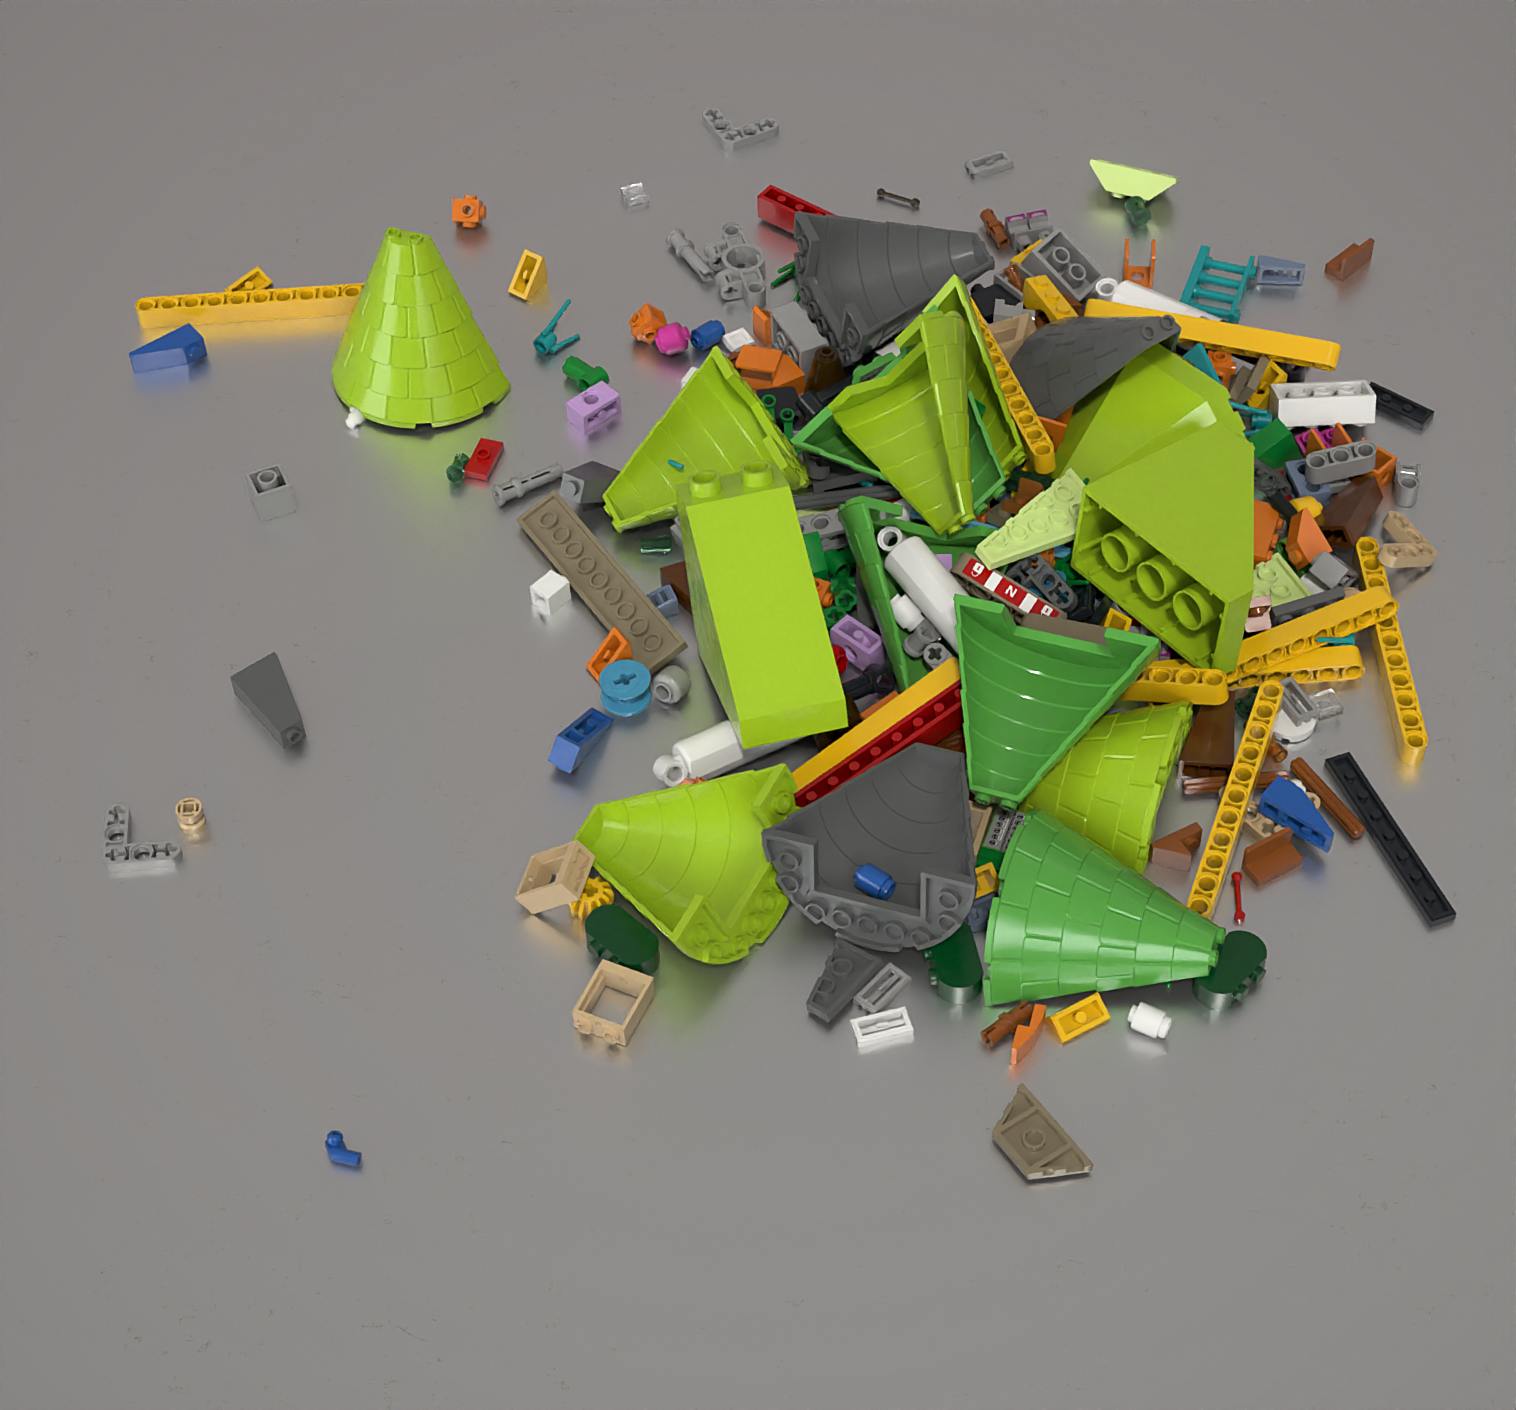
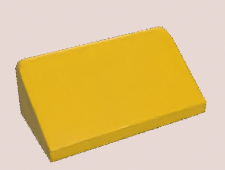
M257 266L227 287L224 292L264 290L272 285L273 282Z
M1097 992L1046 1017L1045 1021L1060 1042L1064 1043L1111 1017Z

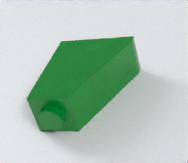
M1276 418L1247 439L1255 447L1254 457L1274 470L1284 467L1285 462L1301 460L1303 458L1292 433L1279 418Z

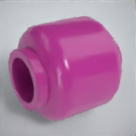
M673 322L659 328L657 336H655L659 351L668 356L688 349V340L691 339L688 328L686 326L682 327L678 322Z

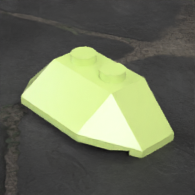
M1097 158L1090 159L1092 169L1105 190L1112 192L1111 196L1124 198L1125 195L1132 196L1133 201L1146 203V200L1154 199L1180 182L1181 178Z

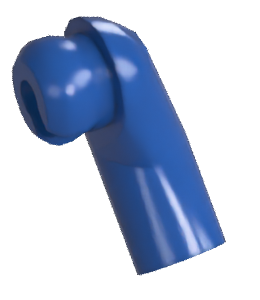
M340 1131L329 1132L325 1141V1148L330 1158L334 1162L358 1167L361 1162L362 1153L348 1150L343 1141V1134Z

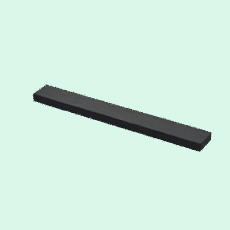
M1346 752L1325 759L1324 766L1365 826V829L1429 927L1454 920L1457 913L1351 753Z

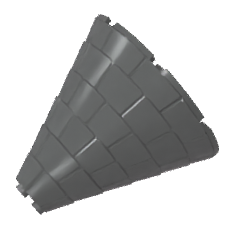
M801 211L795 212L794 238L797 239L799 252L794 253L802 305L808 306L809 320L811 323L816 324L819 334L827 339L829 347H833L838 351L843 367L854 365L870 351L875 350L893 335L905 329L918 315L924 314V308L954 274L960 277L967 286L987 271L994 270L995 268L993 256H990L984 241H981L977 233L888 221L883 223L829 214L824 216Z
M1164 315L1163 317H1067L1050 322L1033 332L1023 342L1018 352L1014 354L1009 366L1037 416L1055 420L1144 350L1159 343L1172 352L1176 347V343H1178L1181 327L1171 315Z
M916 742L894 756L865 770L864 773L839 785V789L787 816V819L762 831V845L767 862H773L778 873L775 880L786 896L815 924L818 925L821 921L837 930L835 936L852 944L886 952H900L903 947L915 946L917 950L932 947L950 937L960 928L974 904L978 881L975 871L976 860L973 848L964 753ZM870 862L893 877L892 879L897 882L893 894L887 901L875 899L855 887L856 880L853 877L860 865L865 866Z

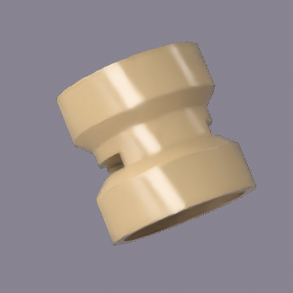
M192 797L180 800L176 804L175 812L181 831L187 835H195L202 832L207 822L201 802Z

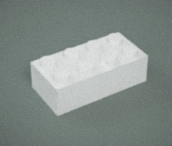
M1366 380L1270 384L1269 412L1272 413L1273 420L1279 418L1289 430L1294 429L1295 426L1314 429L1318 428L1319 425L1335 427V423H1340L1342 426L1343 424L1366 426L1367 423H1375L1376 394Z

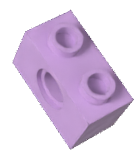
M603 381L598 382L565 402L567 420L584 434H587L622 412L620 394Z
M848 614L830 629V642L843 647L848 661L862 671L870 664L876 663L881 665L886 661V648L881 636Z

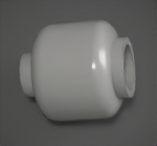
M674 665L667 666L654 677L652 682L653 691L659 700L664 703L673 704L689 692L691 680L682 668Z

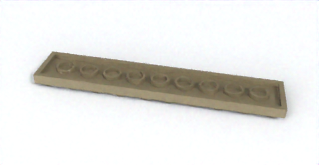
M553 490L516 518L522 529L558 572L568 579L573 590L609 633L613 627H618L631 643L632 660L643 664L649 670L650 676L688 648L684 639L556 490Z

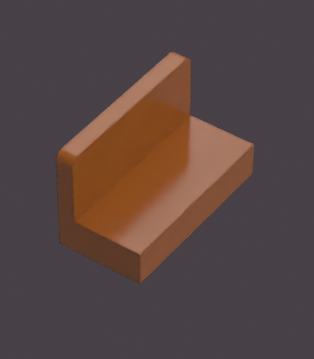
M1369 238L1360 246L1353 243L1326 263L1324 271L1343 282L1371 261L1375 240Z
M1289 826L1245 848L1241 869L1257 887L1302 865L1303 857L1290 843L1292 829Z

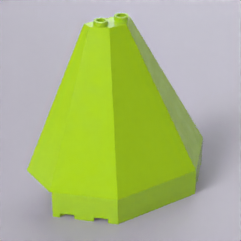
M1157 343L1144 350L1075 404L1070 421L1067 424L1063 442L1059 444L1055 454L1056 468L1053 472L1047 474L1043 487L1046 491L1057 478L1063 477L1069 468H1072L1082 481L1085 478H1089L1088 484L1217 421L1235 434L1245 437L1243 430L1246 428L1238 411L1234 412L1228 401L1231 396L1226 387Z

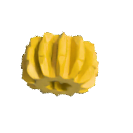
M588 875L580 899L568 903L573 916L578 915L580 920L583 921L597 907L612 904L614 892H612L608 881L603 882L600 876L592 879Z

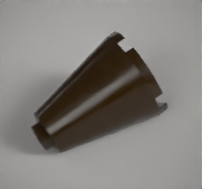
M824 346L816 350L803 394L809 390L820 392L846 378L839 353L835 348Z

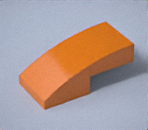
M1035 1003L1029 1027L1017 1025L1011 1048L1010 1064L1017 1065L1035 1046L1044 1027L1047 1006Z

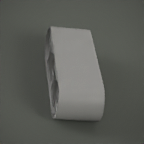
M1362 440L1312 452L1306 457L1305 479L1311 484H1322L1371 472L1376 465L1377 447L1371 441Z

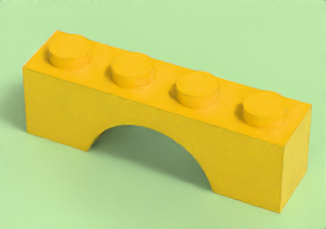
M1046 275L1025 278L1022 292L1023 304L1028 310H1036L1035 314L1044 312L1050 322L1078 316Z

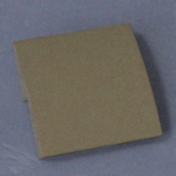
M1261 356L1251 370L1245 366L1240 368L1228 388L1231 396L1229 398L1230 401L1242 404L1252 396L1269 363V359Z

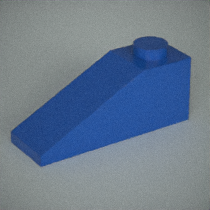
M189 323L129 353L135 373L188 365L207 355L204 338Z
M591 707L557 735L548 761L562 771L573 772L587 758L613 724L614 719Z
M1278 775L1260 796L1257 812L1284 828L1289 826L1292 829V833L1328 853L1331 849L1334 832L1303 789L1294 782Z

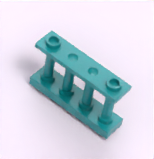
M1201 245L1180 302L1216 317L1228 319V322L1231 324H1238L1241 316V310L1239 309L1250 279L1254 280L1257 273V266H1254L1255 256H1250L1247 266L1213 260V257L1209 256L1210 247ZM1211 268L1243 275V277L1239 281L1207 274L1206 270ZM1208 283L1236 289L1237 293L1235 296L1202 289L1200 284ZM1200 297L1232 304L1230 310L1196 303L1194 299H1199Z

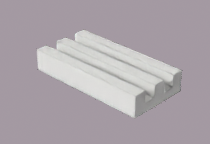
M905 1006L850 1020V1026L854 1031L858 1048L914 1035V1028ZM901 1017L903 1018V1019H901V1020H897V1021H893V1022H889V1023L887 1022V1021H889V1020H893V1019H897V1018H901ZM876 1024V1026L860 1029L861 1027Z

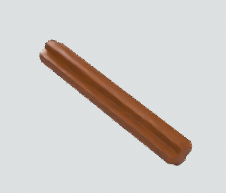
M1301 757L1292 760L1290 769L1312 793L1319 797L1320 802L1353 838L1362 836L1365 826Z
M1286 770L1260 772L1255 789L1268 788L1278 775L1289 780V774ZM1230 775L1184 779L1182 789L1186 795L1219 792L1223 786L1227 785Z

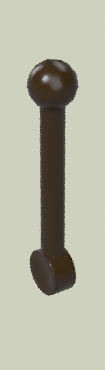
M883 188L877 190L879 197L886 196L909 203L914 208H917L920 204L917 198L911 200L885 192Z

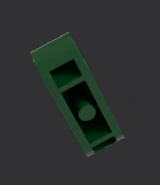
M603 905L597 907L588 915L585 921L587 949L592 956L649 976L655 973L660 964L659 940L654 933L619 905Z
M963 921L960 928L950 937L932 947L922 949L924 962H929L931 967L928 969L930 984L936 986L938 996L941 999L953 1004L971 1002L980 995L983 989L982 980L984 972L971 926Z
M1237 930L1229 932L1225 936L1223 945H1218L1219 958L1217 966L1211 967L1209 976L1195 977L1193 979V994L1197 1001L1205 1007L1214 1010L1229 1009L1236 1001L1241 1002L1246 997L1253 983L1258 984L1266 974V969H1264L1267 958L1266 946L1258 936L1247 931Z

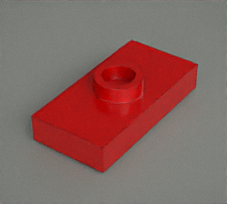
M480 438L464 469V476L487 481L504 449L503 442Z

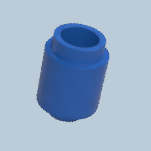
M709 320L691 331V344L701 351L708 349L722 340L723 335H725L724 326L718 320Z
M870 862L865 866L860 865L853 877L856 880L855 887L875 899H882L884 901L891 897L897 885V882L892 879L893 877Z

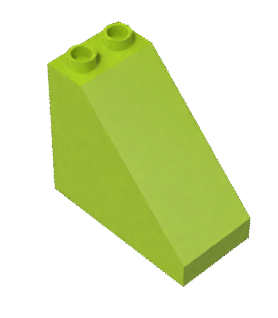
M1217 421L1084 486L1070 566L1194 667L1218 669L1225 674L1236 669L1253 594L1254 447L1250 445L1245 437L1235 434Z
M755 460L743 464L740 467L739 473L720 476L716 471H699L688 478L689 483L675 485L698 653L742 748L747 749L848 727L845 695L791 489L778 465L772 466L768 461Z

